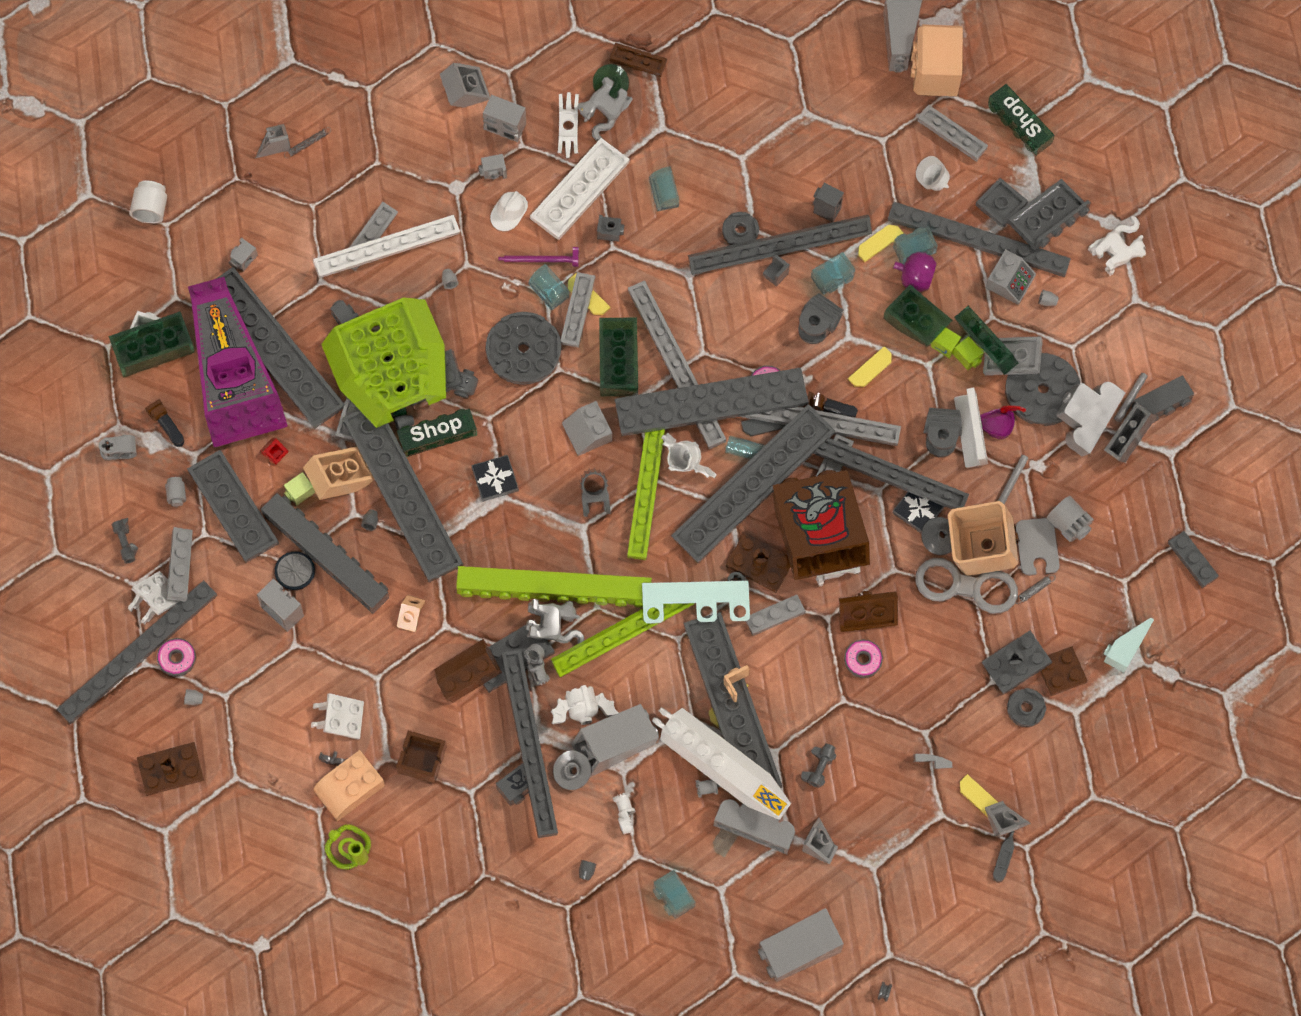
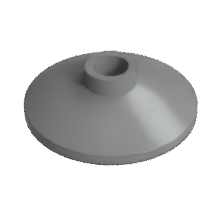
M564 752L555 761L553 767L554 778L564 789H580L588 782L591 776L590 761L581 752ZM576 767L577 773L573 775L572 769Z

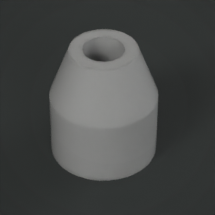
M451 269L443 270L442 282L444 288L453 289L457 287L459 282L456 274Z
M1041 291L1038 304L1044 306L1057 305V295L1050 291Z
M186 689L184 705L195 706L202 704V693L197 690Z

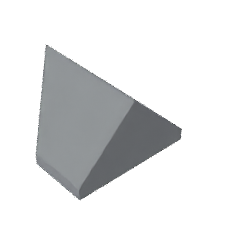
M284 124L266 128V135L255 158L291 149Z
M1003 801L985 807L994 836H1000L1031 824L1006 806Z
M818 818L803 844L802 852L830 864L838 846L833 843L821 819Z

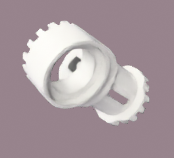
M629 793L619 794L613 798L619 810L618 821L623 835L634 832L629 816L636 811L631 806Z

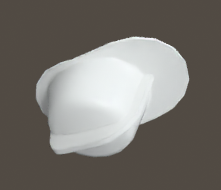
M934 156L924 158L916 170L917 180L926 189L940 191L943 188L948 189L947 183L950 179V174L944 164Z
M517 191L503 194L491 212L490 219L492 225L500 231L514 229L528 208L526 198Z

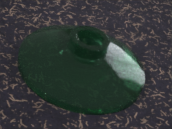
M607 64L595 72L593 77L595 92L603 86L602 80L604 77H608L613 81V86L609 92L612 98H617V92L620 88L627 92L629 78L625 70L620 66Z

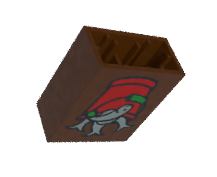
M826 470L815 477L800 480L797 478H787L781 484L772 485L774 510L794 580L870 565L869 539L848 470L839 472Z

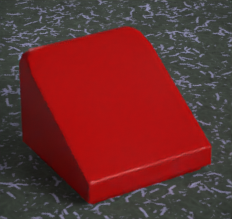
M271 438L260 450L275 465L289 452L277 438Z

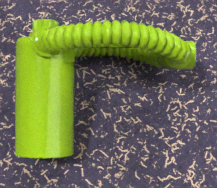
M345 824L339 827V829L329 832V839L325 843L324 849L326 856H328L333 865L343 870H349L367 863L371 841L366 832L350 824ZM346 830L357 833L365 841V848L361 842L355 841L352 838H344L340 841L338 846L339 852L352 862L349 864L340 863L330 851L331 844L341 836L340 833ZM347 842H351L348 846L349 853L344 852L342 849L343 845Z

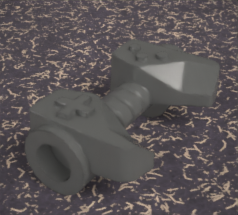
M128 518L115 521L111 525L113 532L118 535L122 550H120L122 560L126 564L132 563L136 560L135 555L138 547L133 543L128 544L126 534L129 533Z
M827 743L822 748L813 747L811 753L820 760L815 772L802 771L801 779L814 787H822L825 784V777L822 774L826 765L832 764V761L835 760L836 748Z

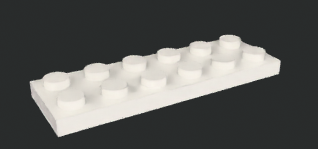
M600 138L530 215V219L557 240H560L629 164L630 159Z

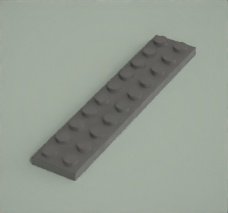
M232 267L217 277L225 278L227 288L265 368L313 428L316 429L340 412L345 404L235 268Z
M801 368L615 399L621 437L805 406L809 403Z
M808 404L679 527L671 537L699 564L773 493L772 485L781 484L835 433V430Z
M360 410L343 417L342 420L369 468L374 481L428 582L458 569V566H463L461 558L389 424L387 423L376 428Z
M721 612L717 613V619L714 622H700L697 619L685 622L684 628L723 739L770 773L779 787L782 788L779 774L745 679L743 678L732 683L737 692V702L735 703L724 685V676L734 668L740 669V665Z

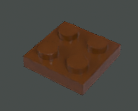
M1073 646L1049 654L1048 656L1052 664L1040 671L1051 696L1086 684L1088 681Z

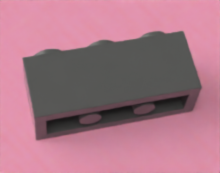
M1182 375L1135 399L1131 407L1133 408L1136 403L1143 405L1157 415L1153 422L1155 423L1162 415L1168 416L1175 412L1176 408L1188 406L1192 402L1194 392Z
M1136 403L1104 451L1118 461L1126 463L1157 418V415L1143 405Z

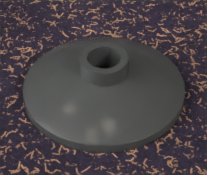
M936 517L929 520L921 532L925 548L936 555H946L952 552L948 519ZM940 532H943L945 534L944 538L940 537Z

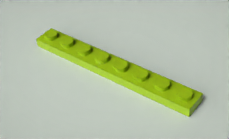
M665 429L645 432L627 558L647 559L663 439L661 438L665 433Z
M695 603L663 604L664 620ZM652 607L647 611V615L650 619L655 620L659 617L660 612L657 608ZM643 609L551 658V661L558 676L562 677L659 623H646L643 617Z

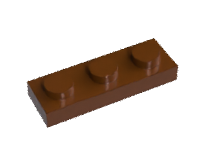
M615 42L609 61L662 77L667 58Z

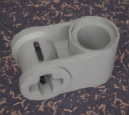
M133 435L106 437L99 442L100 454L105 460L131 459L137 456L135 436Z

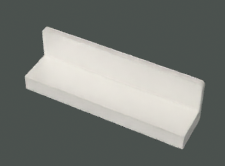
M974 388L967 389V395L954 398L956 410H960L961 443L966 468L988 464L977 393Z

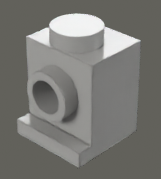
M503 154L481 158V165L478 166L480 176H484V179H496L499 176H503V179L507 178Z
M241 238L239 240L240 245L231 251L229 264L236 270L239 268L244 272L258 255L256 248Z

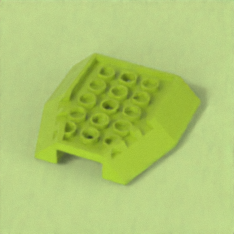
M403 297L335 326L321 344L340 391L376 428L394 421L391 415L392 412L425 398L429 405L446 398L445 345L424 299ZM374 326H380L377 332L371 331ZM386 356H393L391 361L384 362ZM399 386H405L404 391H396Z

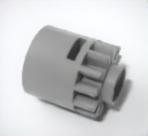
M1071 496L1063 499L1047 516V520L1055 528H1058L1069 542H1073L1075 539L1079 541L1091 531L1092 528L1089 525L1094 520Z

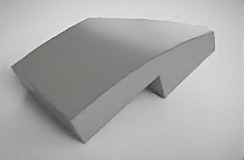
M913 754L914 762L934 761V769L953 768L952 762L945 758L930 754Z

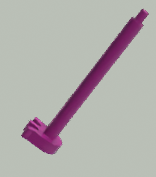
M573 247V256L504 255V257H498V260L504 262L573 263V267H579V247Z

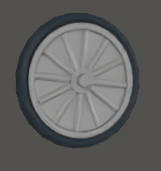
M292 551L279 558L274 568V574L277 582L282 587L289 590H300L307 587L313 580L315 566L308 555Z

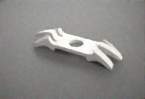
M567 92L566 109H563L562 94H559L558 153H562V143L565 141L566 158L570 157L571 141H574V154L578 153L579 94H575L574 109H571L570 92ZM566 121L574 124L571 130L564 129L563 124Z

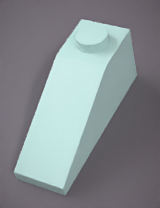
M1149 618L1116 639L1113 645L1109 644L1104 652V655H1106L1104 662L1125 673L1154 619Z

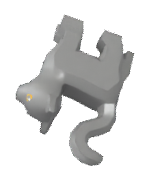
M604 77L602 80L603 86L592 94L589 101L578 104L580 114L585 118L584 122H587L594 116L596 109L608 119L607 123H599L594 126L592 136L596 141L602 138L599 135L600 131H607L614 127L620 113L633 100L632 97L627 96V92L622 88L618 90L617 98H612L609 92L613 81L608 77Z
M536 599L529 602L528 612L541 616L540 624H535L534 620L526 622V630L529 631L527 637L554 640L560 643H568L573 637L578 639V644L584 641V635L576 629L570 630L565 636L561 635V619L573 622L574 619L580 618L579 615H576L573 602L567 601L561 606L553 603L539 604Z

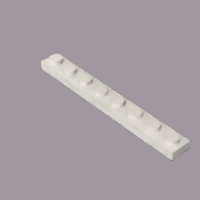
M454 215L315 258L313 263L318 277L322 278L458 235L460 230Z

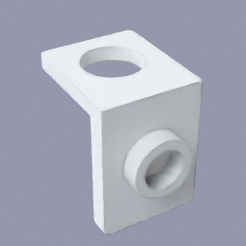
M137 311L129 332L131 338H135L141 322L162 329V319L151 312L143 313Z

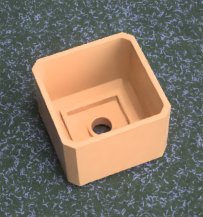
M922 24L918 28L916 41H913L911 50V77L914 78L913 91L917 95H958L962 77V26Z
M996 501L952 509L949 512L948 521L952 557L962 573L970 576L1015 568L1018 564L1014 522L1012 515L1002 502ZM986 541H992L990 549H983V544Z

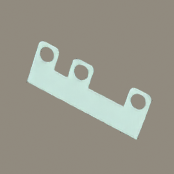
M748 581L642 583L643 617L646 623H661L664 620L663 604L696 603L697 620L700 622H714L717 619V602H729L730 619L732 621H747L750 618ZM741 605L746 609L744 617L738 618L734 615L733 611L736 606ZM704 606L712 608L713 615L710 618H703L700 611ZM652 607L657 608L660 612L659 617L655 620L650 619L647 615V611Z

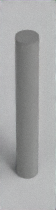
M1145 373L1140 374L1114 418L1117 422L1122 421L1148 376Z
M1021 455L998 501L1005 504L1028 460L1027 456Z

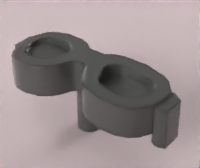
M320 752L319 756L322 762L339 766L347 760L336 758L337 752L333 753L332 758L324 755L322 752Z

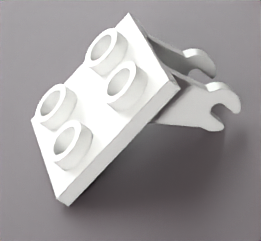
M160 571L132 587V590L137 595L128 609L132 612L133 608L136 609L142 600L150 606L147 614L141 620L144 625L155 614L160 615L179 602L166 599L168 579Z
M328 693L327 702L313 704V709L326 710V718L324 721L312 722L311 728L317 727L316 729H323V732L359 740L364 701Z

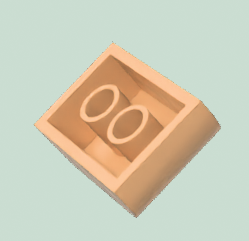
M357 447L313 455L303 467L319 500L356 492L368 486L374 480Z
M359 750L325 775L315 785L313 790L336 821H339L382 789L385 784L382 777Z

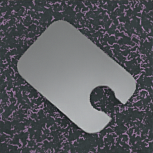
M1047 518L1019 521L1016 525V532L1020 539L1018 551L1022 572L1029 576L1036 575L1037 572L1033 562L1041 558L1046 562V574L1056 573L1060 564L1054 526Z

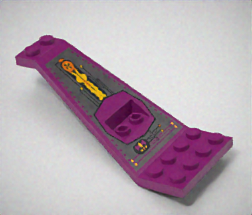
M221 277L188 286L192 301L204 413L213 446L218 447L288 427L279 395L231 297L225 278Z

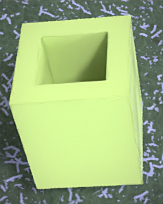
M303 472L284 485L285 497L290 502L293 501L296 506L315 494L311 482Z

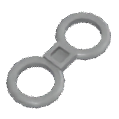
M932 558L919 566L916 573V585L919 592L925 598L932 601H945L951 599L954 595L974 598L975 603L988 613L1000 614L1008 611L1015 604L1018 597V587L1014 579L1003 571L982 573L975 578L961 575L958 568L949 560ZM934 566L946 568L953 577L952 587L943 593L930 591L923 581L925 572ZM998 578L1004 581L1010 590L1009 599L1001 605L987 603L980 594V587L986 580Z

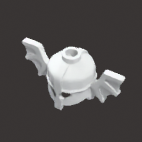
M669 433L662 436L661 439L664 440L663 445L669 447L667 458L669 470L686 472L694 469L696 473L700 472L707 478L709 476L716 477L717 474L709 467L699 465L702 457L701 450L696 442L680 441L675 443L676 439Z
M586 685L581 686L579 689L574 688L571 692L566 691V700L559 698L557 700V707L551 711L553 714L552 724L564 723L568 711L570 718L579 721L581 725L592 723V717L598 713V707L606 717L619 713L614 707V701L607 700L603 693L595 696L593 687H586Z

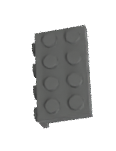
M1060 179L1010 217L1007 223L1034 250H1037L1039 247H1045L1052 237H1058L1065 227H1071L1078 217H1084L1090 211L1089 206L1091 202L1089 200L1084 202Z

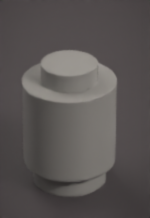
M180 477L168 478L165 484L167 503L173 507L182 506L186 502L185 484Z

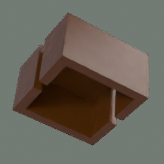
M408 730L403 744V751L401 750L396 766L397 773L435 784L440 770V763L442 764L447 748L446 741Z

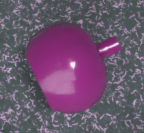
M915 252L906 259L905 264L895 261L893 269L902 271V284L907 290L922 293L929 289L937 263L929 254Z

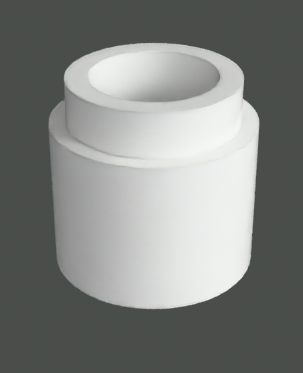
M154 181L139 182L138 187L134 189L130 216L135 220L155 224L162 222L167 201L166 188Z

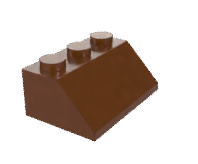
M484 639L434 669L438 686L446 700L452 703L502 673Z

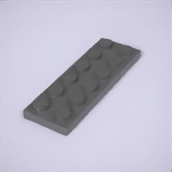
M221 450L187 468L245 563L279 544Z

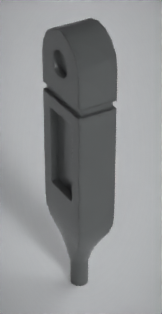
M1014 831L1010 833V836L1001 846L992 875L995 882H1002L1006 876L1014 850Z

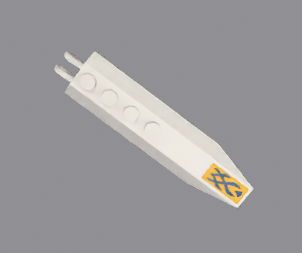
M660 708L659 712L669 718V721L665 725L660 719L654 717L652 722L662 728L660 740L747 807L779 820L782 818L791 802L770 773L685 709L681 708L672 715L664 708Z

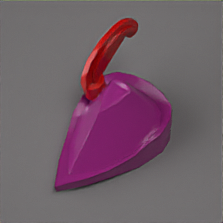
M1002 406L1000 409L980 415L982 429L994 438L1005 439L1012 433L1015 425V417L1012 411L1026 412V409L1020 406Z

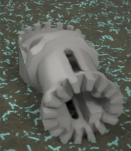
M531 644L525 651L524 657L528 663V670L533 675V683L535 686H539L540 684L543 685L542 683L548 682L550 677L544 669V649L538 644ZM531 650L537 652L538 657L533 656Z
M712 779L706 781L695 780L699 798L705 794H718V787L721 786Z

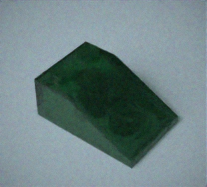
M911 285L889 305L883 317L896 330L926 347L953 321Z

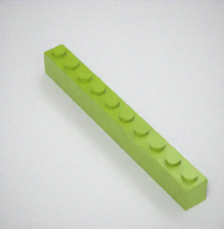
M458 566L456 589L457 594H460L462 597L479 595L481 598L496 596L504 600L511 599L512 597L522 601L538 599L541 602L557 600L559 603H566L567 601H576L578 604L595 602L597 605L612 603L620 607L627 606L628 604L643 608L642 583H651L652 578Z

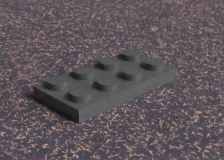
M526 625L489 646L502 673L483 684L487 692L490 693L506 683L501 652L521 649L526 671L528 670V663L524 653L531 644H538L544 649L543 660L555 654L548 640L527 637L529 631L526 630ZM531 650L532 655L538 657L537 652Z

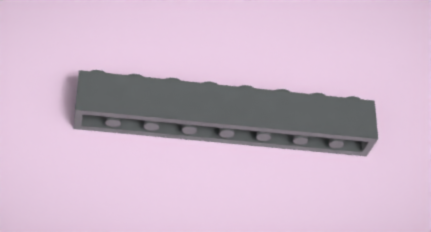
M276 493L261 508L262 515L374 614L389 599L388 588L382 582L378 584L374 580L373 574L368 570L364 571L354 557L350 559L346 555L345 549L340 545L336 546L332 542L333 539L327 533L322 534L318 530V525L312 520L308 521L305 518V514L299 508L294 509L287 497L284 495L281 497Z

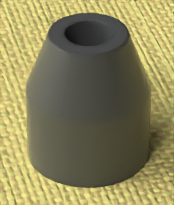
M400 415L394 417L397 431H403L413 426V416Z
M370 509L363 516L361 526L364 529L370 531L376 529L378 523L377 511Z
M581 860L579 878L589 881L594 875L597 864Z

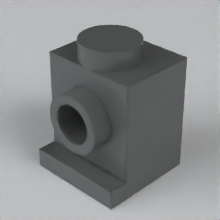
M599 215L597 239L619 242L620 235H624L625 224H621L620 218Z
M343 300L336 301L330 308L331 315L338 325L359 317L351 305H346Z

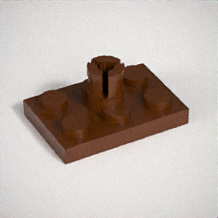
M743 533L726 563L727 568L741 573L744 577L775 593L778 592L791 568L786 554L746 533Z
M862 591L863 595L859 593L857 596L839 598L840 632L898 625V595L896 591L878 594Z
M195 742L137 757L146 796L204 781Z

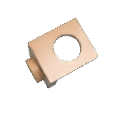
M407 595L401 604L397 627L415 632L420 610L425 604V600Z
M748 665L740 669L734 668L724 676V685L734 703L737 702V692L732 683L749 676Z

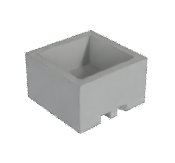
M491 95L483 111L484 130L518 142L526 126V107Z
M273 578L257 594L260 607L288 632L304 617L302 606L293 596L290 597L286 590L282 591L283 587Z

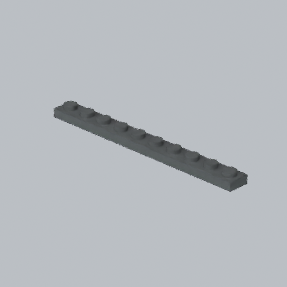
M893 202L888 216V221L1000 257L1006 249L1023 258L1029 266L1065 277L1071 260L1069 257L1041 248L1034 250L1028 244L897 202Z
M863 215L688 255L690 271L693 275L773 257L775 254L782 255L872 234L869 215Z
M830 438L813 453L950 509L965 507L969 497L968 493Z
M203 580L187 594L186 602L179 601L59 706L57 711L71 725L215 599L217 593Z
M521 649L501 652L537 837L558 835V829Z

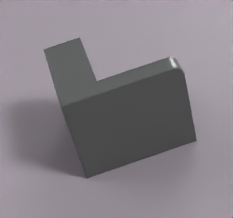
M775 254L772 263L763 272L762 276L777 287L789 274L790 265Z

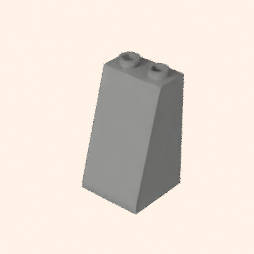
M885 0L883 16L889 71L903 72L908 68L922 0Z
M639 704L580 729L571 745L574 751L583 753L590 761V777L653 746L658 740L659 734L657 728L649 720L648 712Z
M825 908L761 941L758 953L762 961L766 960L768 964L766 969L770 978H774L778 982L841 953L844 943Z

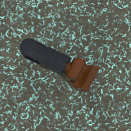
M810 391L808 393V404L814 410L821 411L824 408L823 412L856 417L858 410L855 406L843 404L829 398L825 401V396L820 393L817 396Z
M158 399L147 406L145 410L150 418L155 422L158 421L174 446L182 447L184 445V437L169 417L161 400Z

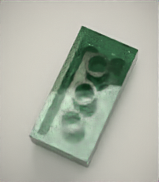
M181 311L108 336L123 378L195 353Z
M637 317L599 318L600 397L638 395Z

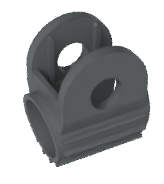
M820 293L813 296L801 311L798 327L800 338L809 344L821 343L830 332L833 333L844 310Z
M929 407L923 433H926V447L932 455L947 457L955 450L958 436L961 437L962 435L960 410Z
M589 468L588 471H584V474L581 475V480H579L582 490L581 498L584 517H588V503L603 501L606 514H611L607 490L608 480L605 474L601 473L600 469L596 470L594 468L590 470ZM592 474L599 475L604 480L602 488L596 492H590L584 488L585 479Z

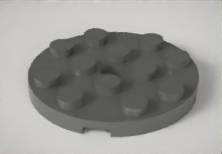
M516 312L501 318V321L491 328L486 340V356L493 371L502 379L514 384H532L545 379L558 365L561 356V340L554 325L552 326L544 317L531 312ZM522 344H525L529 347V349L525 351V353L521 352L518 349V347Z
M1041 353L1040 374L1008 375L1005 395L1009 406H1020L1026 409V412L1013 411L1022 420L1030 424L1055 425L1063 422L1056 416L1063 403L1062 398L1073 386L1080 384V379L1075 369L1066 360L1053 354ZM1039 385L1048 387V392L1041 393L1038 390Z

